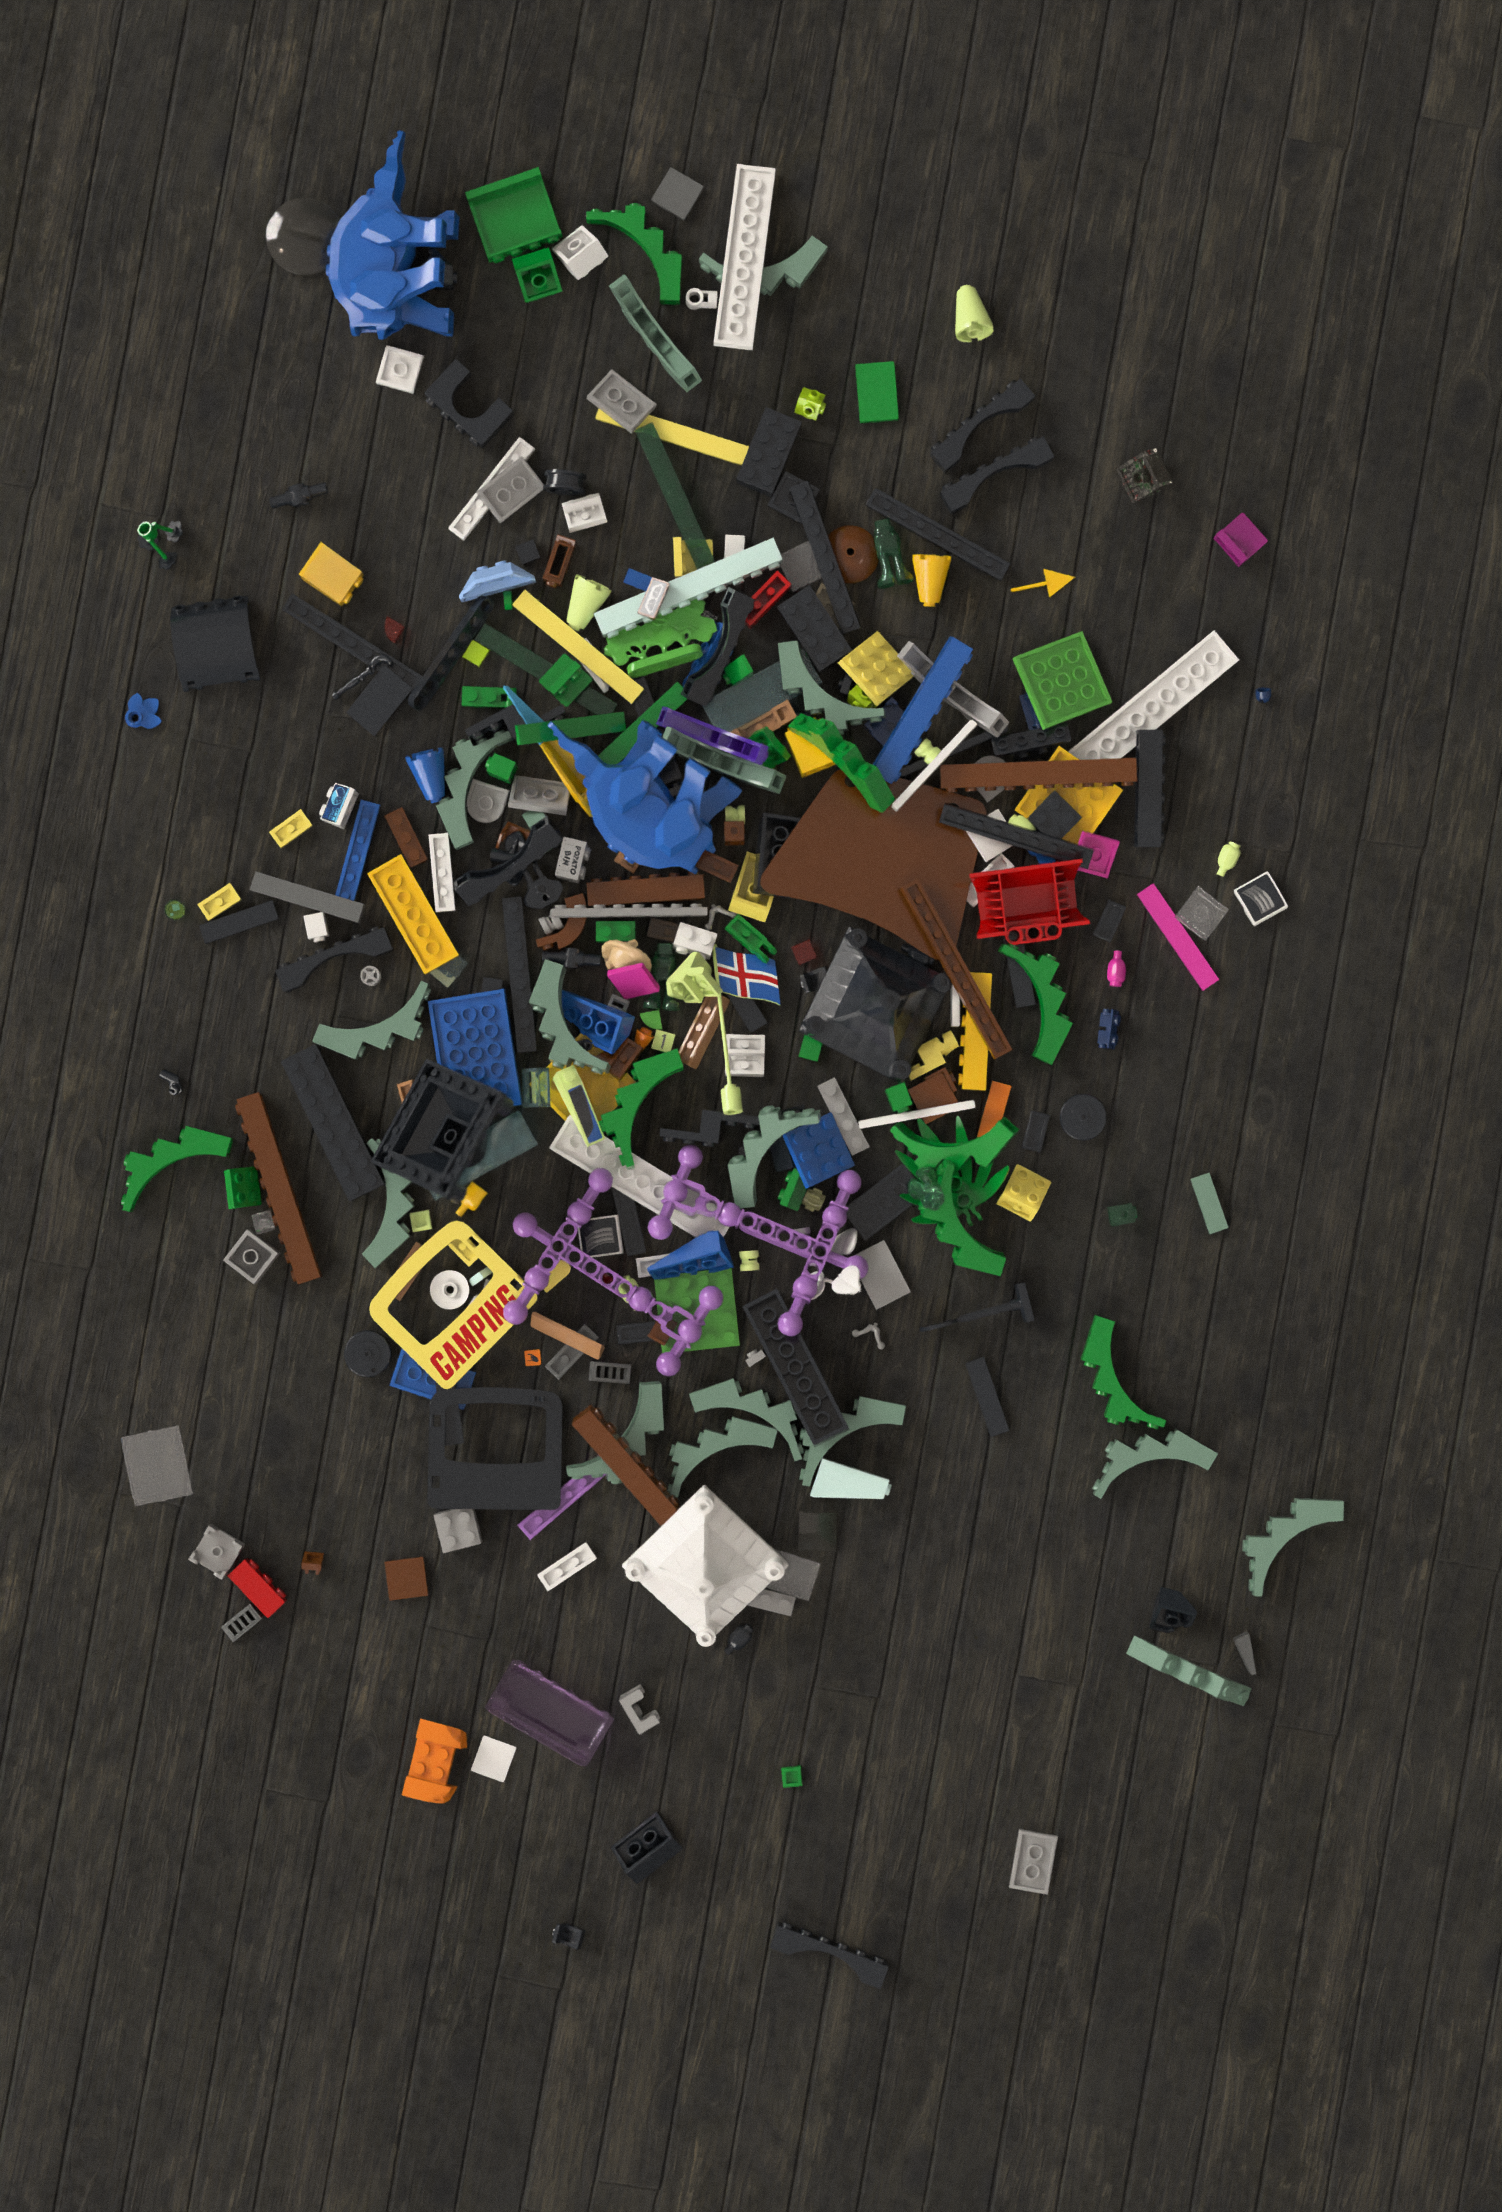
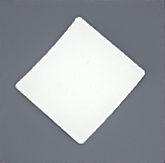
M483 1736L471 1771L504 1782L516 1747Z

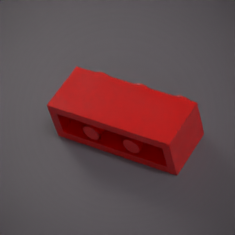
M779 571L752 596L755 599L754 608L746 618V625L750 629L791 589V583Z
M246 1558L228 1577L269 1618L287 1601L285 1598L286 1594L281 1588L278 1587L276 1589L273 1586V1580L266 1573L262 1574L258 1570L259 1565L253 1559L249 1560Z

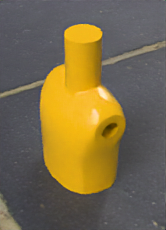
M471 1181L466 1188V1196L455 1213L462 1217L467 1209L475 1211L488 1193Z

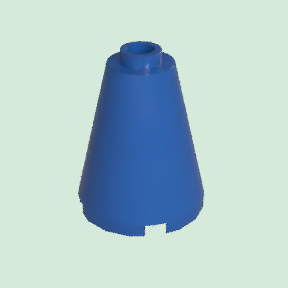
M438 748L439 752L430 749L414 753L412 758L409 756L405 757L425 799L430 800L431 803L439 802L445 796L443 748Z

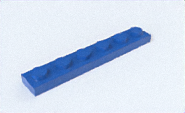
M364 800L360 802L336 896L352 901L356 899L381 806L379 804Z

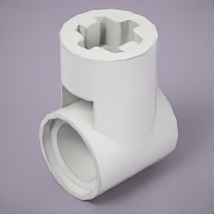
M692 288L687 292L686 305L692 310L699 308L717 309V291H703ZM692 295H696L700 300L697 303H693L689 298ZM703 297H708V302H703Z

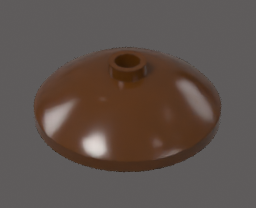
M848 525L839 527L828 535L846 584L864 581L874 572L879 560V549L874 537L868 531L858 526ZM852 549L854 554L848 555L847 550Z

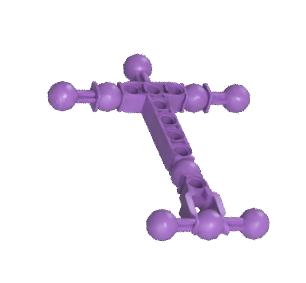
M685 1145L678 1154L681 1165L677 1174L671 1175L673 1180L664 1186L663 1195L665 1199L661 1200L663 1203L662 1210L659 1215L651 1218L648 1224L650 1235L655 1239L661 1240L669 1237L672 1233L673 1225L670 1218L674 1209L689 1216H694L697 1213L707 1217H715V1220L718 1218L724 1226H735L736 1229L739 1227L741 1231L807 1258L801 1276L793 1284L791 1297L794 1298L792 1306L789 1312L783 1313L778 1320L780 1331L787 1336H794L801 1331L803 1326L802 1318L800 1317L805 1303L809 1304L817 1293L818 1277L826 1261L843 1269L848 1266H856L860 1271V1279L868 1273V1263L863 1257L855 1255L847 1258L830 1251L839 1229L846 1223V1213L849 1209L846 1207L850 1194L857 1192L861 1187V1177L854 1170H845L839 1174L837 1185L840 1190L835 1202L831 1201L829 1207L824 1210L821 1229L817 1238L814 1239L755 1213L744 1212V1209L741 1211L735 1203L720 1202L718 1198L705 1192L703 1185L687 1180L691 1169L701 1164L703 1155L697 1146ZM687 1188L700 1194L695 1200L694 1207L681 1203L687 1197ZM708 1203H714L717 1209L715 1211H709L706 1205ZM750 1218L753 1225L745 1226L742 1220ZM762 1226H768L771 1229V1232L769 1234L762 1233L760 1228ZM826 1230L830 1231L832 1233V1238H824L822 1232ZM779 1234H787L789 1240L785 1242L781 1241L779 1239ZM804 1241L807 1244V1248H798L797 1242ZM821 1248L824 1250L825 1255L819 1257L815 1254V1250ZM814 1266L817 1268L818 1273L810 1274L807 1268Z
M597 1168L590 1173L588 1178L590 1187L582 1199L577 1198L576 1200L578 1201L573 1202L568 1207L567 1217L565 1218L567 1221L561 1224L554 1236L538 1227L537 1220L532 1214H518L513 1221L515 1233L521 1237L532 1236L545 1244L547 1248L539 1259V1265L536 1264L535 1267L530 1268L526 1272L524 1282L522 1283L525 1287L517 1300H511L504 1306L503 1316L508 1323L518 1325L526 1320L528 1315L527 1304L535 1293L539 1295V1291L544 1290L548 1286L549 1276L551 1275L550 1271L562 1259L616 1295L626 1298L625 1300L629 1302L633 1310L649 1312L650 1316L661 1324V1330L677 1340L670 1352H664L658 1357L656 1361L658 1371L664 1376H673L680 1370V1356L686 1348H691L690 1343L700 1339L702 1335L701 1326L706 1325L704 1319L710 1310L718 1309L722 1305L723 1293L716 1286L704 1287L699 1294L700 1305L692 1315L678 1305L670 1307L660 1301H655L656 1298L652 1296L647 1288L637 1287L636 1285L633 1287L627 1279L571 1244L578 1232V1227L581 1228L582 1225L587 1224L591 1219L592 1210H594L591 1205L599 1193L608 1191L613 1184V1176L607 1169ZM571 1224L574 1226L575 1231L572 1235H566L563 1232L565 1225ZM555 1241H561L564 1244L562 1251L556 1252L553 1250L552 1245ZM576 1251L580 1254L578 1262L570 1261L569 1254ZM545 1257L551 1258L553 1260L552 1267H543L542 1260ZM589 1262H594L597 1265V1269L593 1273H589L585 1269L586 1264ZM611 1273L613 1281L611 1283H604L602 1281L603 1274ZM622 1283H626L630 1287L629 1292L626 1294H621L618 1290L619 1285ZM656 1304L662 1306V1313L659 1315H654L651 1312L652 1307ZM675 1311L688 1318L679 1324L678 1334L666 1327L668 1321L672 1320V1315Z

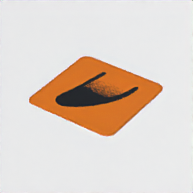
M539 1349L524 1352L526 1366L541 1365Z

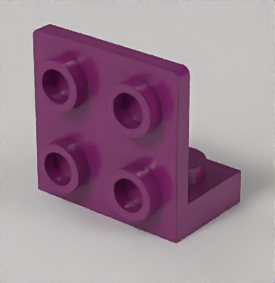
M1244 513L1236 517L1223 530L1221 529L1213 538L1238 567L1268 541Z

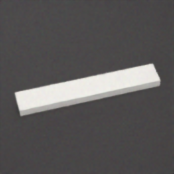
M519 437L479 489L521 456L527 461L535 451V448ZM477 493L474 494L448 528L463 541H465L489 510Z
M970 720L894 801L892 808L896 812L977 726L976 722Z
M970 1100L860 1120L859 1127L861 1129L976 1108L975 1101Z

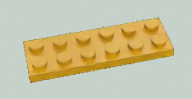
M401 854L367 873L425 975L459 956Z

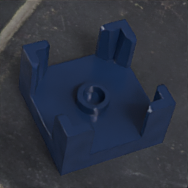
M892 697L883 707L886 712V718H881L882 721L877 723H870V720H868L864 724V728L882 746L885 745L904 713Z

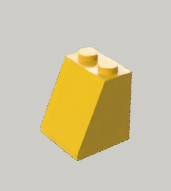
M322 542L299 573L303 581L340 606H343L344 603L347 604L353 596L351 594L355 587L358 588L364 580L362 578V571Z
M787 728L788 732H785V737L802 778L836 765L820 749Z

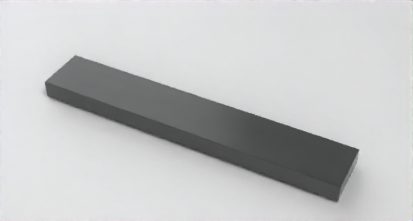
M256 871L250 887L251 891L360 923L365 904Z

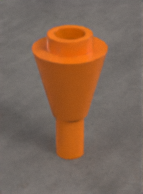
M645 1027L637 1029L634 1042L643 1047L644 1050L654 1038L651 1035L652 1031Z

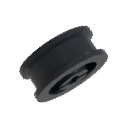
M561 469L546 470L544 472V476L547 477L546 485L543 486L544 491L567 496H580L586 493V490L583 489V482L587 480L586 474Z

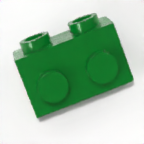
M767 726L755 731L748 738L769 747L768 757L762 763V766L773 769L776 765L787 761L791 757L786 747L779 742L774 732Z
M794 1168L793 1171H788L785 1179L788 1182L786 1189H781L778 1200H781L780 1205L798 1211L807 1188H805L798 1170Z

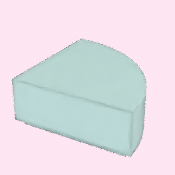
M486 1267L470 1278L469 1282L474 1286L493 1272Z

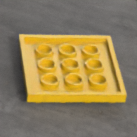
M1058 746L1049 761L1079 759ZM1082 783L1074 784V788H1063V784H1055V788L1043 789V785H1035V789L1027 791L1015 811L1028 818L1055 790L1082 816L1077 824L1062 838L1063 840L1078 844L1082 831L1095 832L1123 789L1116 784L1114 786L1102 787V783H1094V787H1082Z
M582 1033L575 1038L576 1041L582 1039H588L589 1041H591L586 1035H583ZM593 1045L592 1049L587 1052L596 1056L604 1050ZM551 1062L529 1085L566 1121L571 1114L552 1079L555 1073L562 1069L552 1066L553 1063ZM575 1066L598 1121L602 1120V1114L614 1111L618 1107L614 1096L617 1095V1089L636 1083L628 1073L620 1081L610 1073L603 1072L600 1075L592 1072L590 1067L584 1066V1068Z

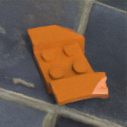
M420 1719L416 1735L417 1742L402 1795L425 1802L445 1803L451 1799L458 1787L447 1783L456 1748H467L466 1732L454 1727Z

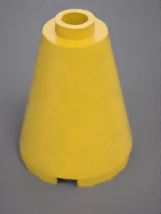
M913 554L912 559L919 600L924 602V606L935 607V603L940 602L951 563V556Z

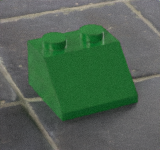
M549 247L512 259L525 303L562 292Z

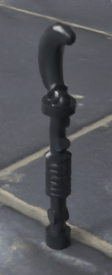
M386 654L375 655L370 662V666L366 667L367 670L359 676L352 678L339 691L333 692V698L337 700L345 691L351 690L359 684L360 680L364 681L365 676L373 675L379 662L384 661L389 665L392 664L391 658Z

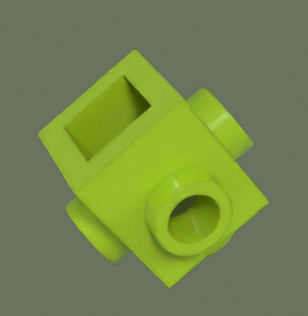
M803 387L794 413L802 415L807 419L817 420L819 414L823 415L826 403H823L825 395L816 390Z
M858 685L848 693L847 702L852 706L861 708L877 707Z

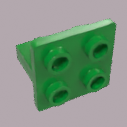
M563 654L539 680V683L565 707H568L592 682V678L582 670L581 666L566 654Z
M255 1167L224 1170L229 1209L262 1204L258 1171Z

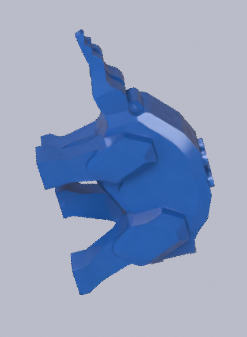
M399 130L397 131L398 136L393 139L394 144L387 149L385 166L378 170L374 176L375 189H368L366 195L361 196L339 220L331 238V245L327 246V256L330 257V264L326 265V275L329 276L335 298L349 315L352 336H360L361 333L377 332L379 340H384L402 329L405 324H413L444 336H453L454 313L451 309L437 308L417 297V295L435 287H444L445 262L440 258H431L421 267L412 269L410 267L416 256V247L446 248V240H458L459 216L455 211L447 210L437 217H415L403 212L400 203L406 183L402 164L405 132Z
M644 719L638 726L637 741L625 759L611 765L604 763L588 745L571 739L552 721L549 722L548 727L553 729V736L558 737L559 746L573 755L576 770L586 776L583 780V785L587 789V799L594 824L605 841L609 843L607 847L615 853H618V851L622 852L624 859L631 864L636 862L637 864L657 869L680 866L697 874L699 870L695 865L704 850L713 854L716 851L712 839V826L708 823L717 813L740 795L742 788L723 775L715 786L703 792L705 778L710 770L689 757L685 763L684 780L676 799H674L658 774L678 748L661 737L662 732Z

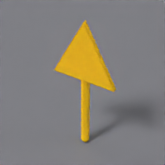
M1044 569L1045 582L1012 588L1011 592L1047 585L1050 598L1075 577Z

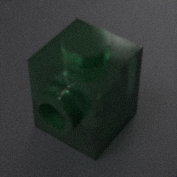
M1132 1203L1107 1207L1110 1226L1133 1223L1135 1218L1138 1217L1136 1206L1132 1207Z

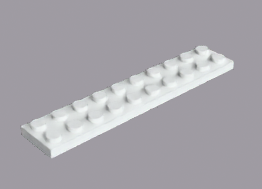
M737 164L714 346L753 350L776 168Z
M1215 631L1211 632L1068 752L1079 760L1122 758L1136 746V730H1156L1238 662L1239 659Z
M569 1115L549 1148L589 1173L597 1168L607 1169L613 1176L612 1187L659 1215L663 1207L661 1200L665 1199L663 1195L664 1186L673 1180L672 1177L633 1153L632 1158L635 1168L627 1170L626 1165H621L618 1156L621 1155L620 1148H616L614 1142L607 1137L587 1147L572 1116ZM687 1188V1197L681 1203L694 1207L695 1200L700 1194ZM708 1203L706 1205L709 1211H715L717 1209L714 1203ZM674 1209L670 1218L673 1224L694 1237L706 1234L708 1231L717 1230L724 1237L729 1227L721 1224L718 1218L715 1220V1217H707L697 1213L694 1216H689Z

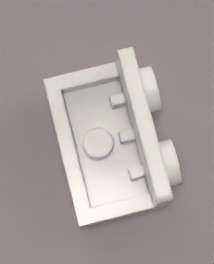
M599 493L562 503L570 533L607 523Z
M680 922L673 943V949H676L677 953L683 955L700 952L704 959L710 960L717 933Z

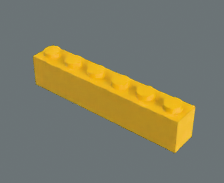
M970 972L990 1008L992 973ZM966 1010L965 1015H962L961 1027H965L964 1035H961L960 1046H964L963 1054L959 1056V1066L963 1067L962 1074L958 1075V1085H962L961 1090L985 1091L988 1048Z

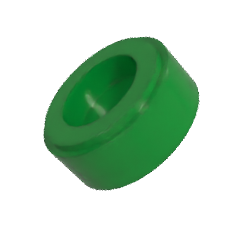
M503 591L505 610H512V591Z

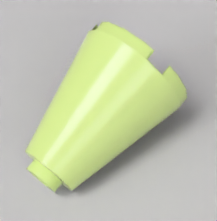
M971 285L960 287L957 291L955 334L957 340L972 342V338H978L979 341L989 337L993 333V323L976 288L971 287Z
M576 574L566 620L569 623V627L576 631H579L580 628L585 629L594 617V613L600 609L612 591L596 581L585 580L586 577Z

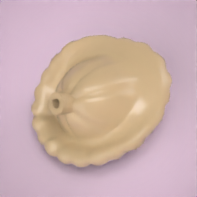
M617 939L609 940L602 945V957L608 969L643 963L650 972L652 964L647 954L636 948L638 942L635 939L628 942Z

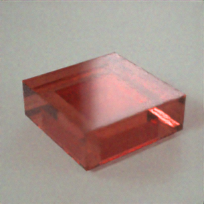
M810 940L791 947L799 965L817 958Z

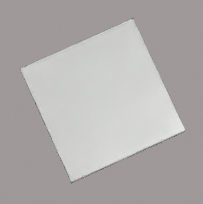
M386 345L376 384L414 394L424 355Z
M999 809L987 815L1006 822ZM966 831L985 862L1013 846Z

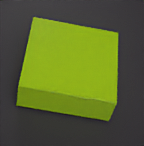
M472 640L463 658L480 667L490 650Z

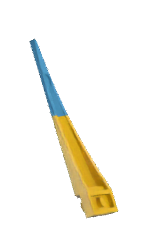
M503 686L526 724L544 722L508 686ZM558 740L540 742V747L575 802L580 804L589 817H593L587 799V789L583 785V780L586 776L576 770L573 755L561 748Z

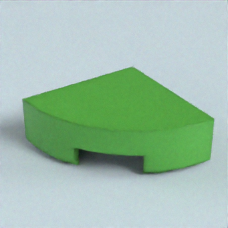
M659 1010L640 1013L641 1019L648 1027L663 1030Z

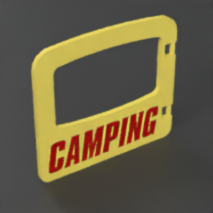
M453 1221L444 1226L422 1245L389 1279L371 1301L370 1315L442 1388L450 1389L513 1326V1324L505 1320L503 1309L509 1301L517 1300L525 1287L522 1285L517 1291L510 1282L515 1278L522 1285L524 1280L467 1224ZM471 1236L479 1243L476 1248L467 1241ZM459 1239L493 1272V1277L475 1300L446 1329L429 1343L422 1345L389 1313L388 1307L406 1284L435 1255L452 1241ZM536 1293L533 1295V1297L526 1306L528 1310L537 1301L538 1297Z

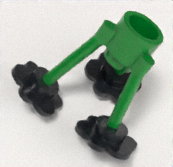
M155 521L151 524L143 522L137 529L139 533L137 537L140 542L139 546L146 548L148 551L155 548L161 555L158 560L160 569L169 570L177 562L178 554L176 552H167L165 554L157 545L159 543L157 529L165 531L166 535H168V541L178 542L183 534L180 521H171L168 527L159 525Z

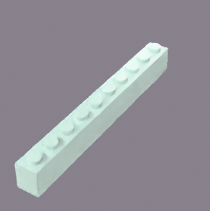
M774 538L669 581L670 587L658 615H667L673 612V608L678 606L684 608L690 605V601L694 599L698 601L703 600L713 591L716 593L722 592L727 589L726 586L732 583L734 586L744 582V578L749 576L751 578L760 576L762 571L768 568L771 571L780 567L782 557ZM646 591L594 613L603 637L608 636V638H612L619 634L618 631L623 629L629 631L636 628L637 623L653 621L637 614Z

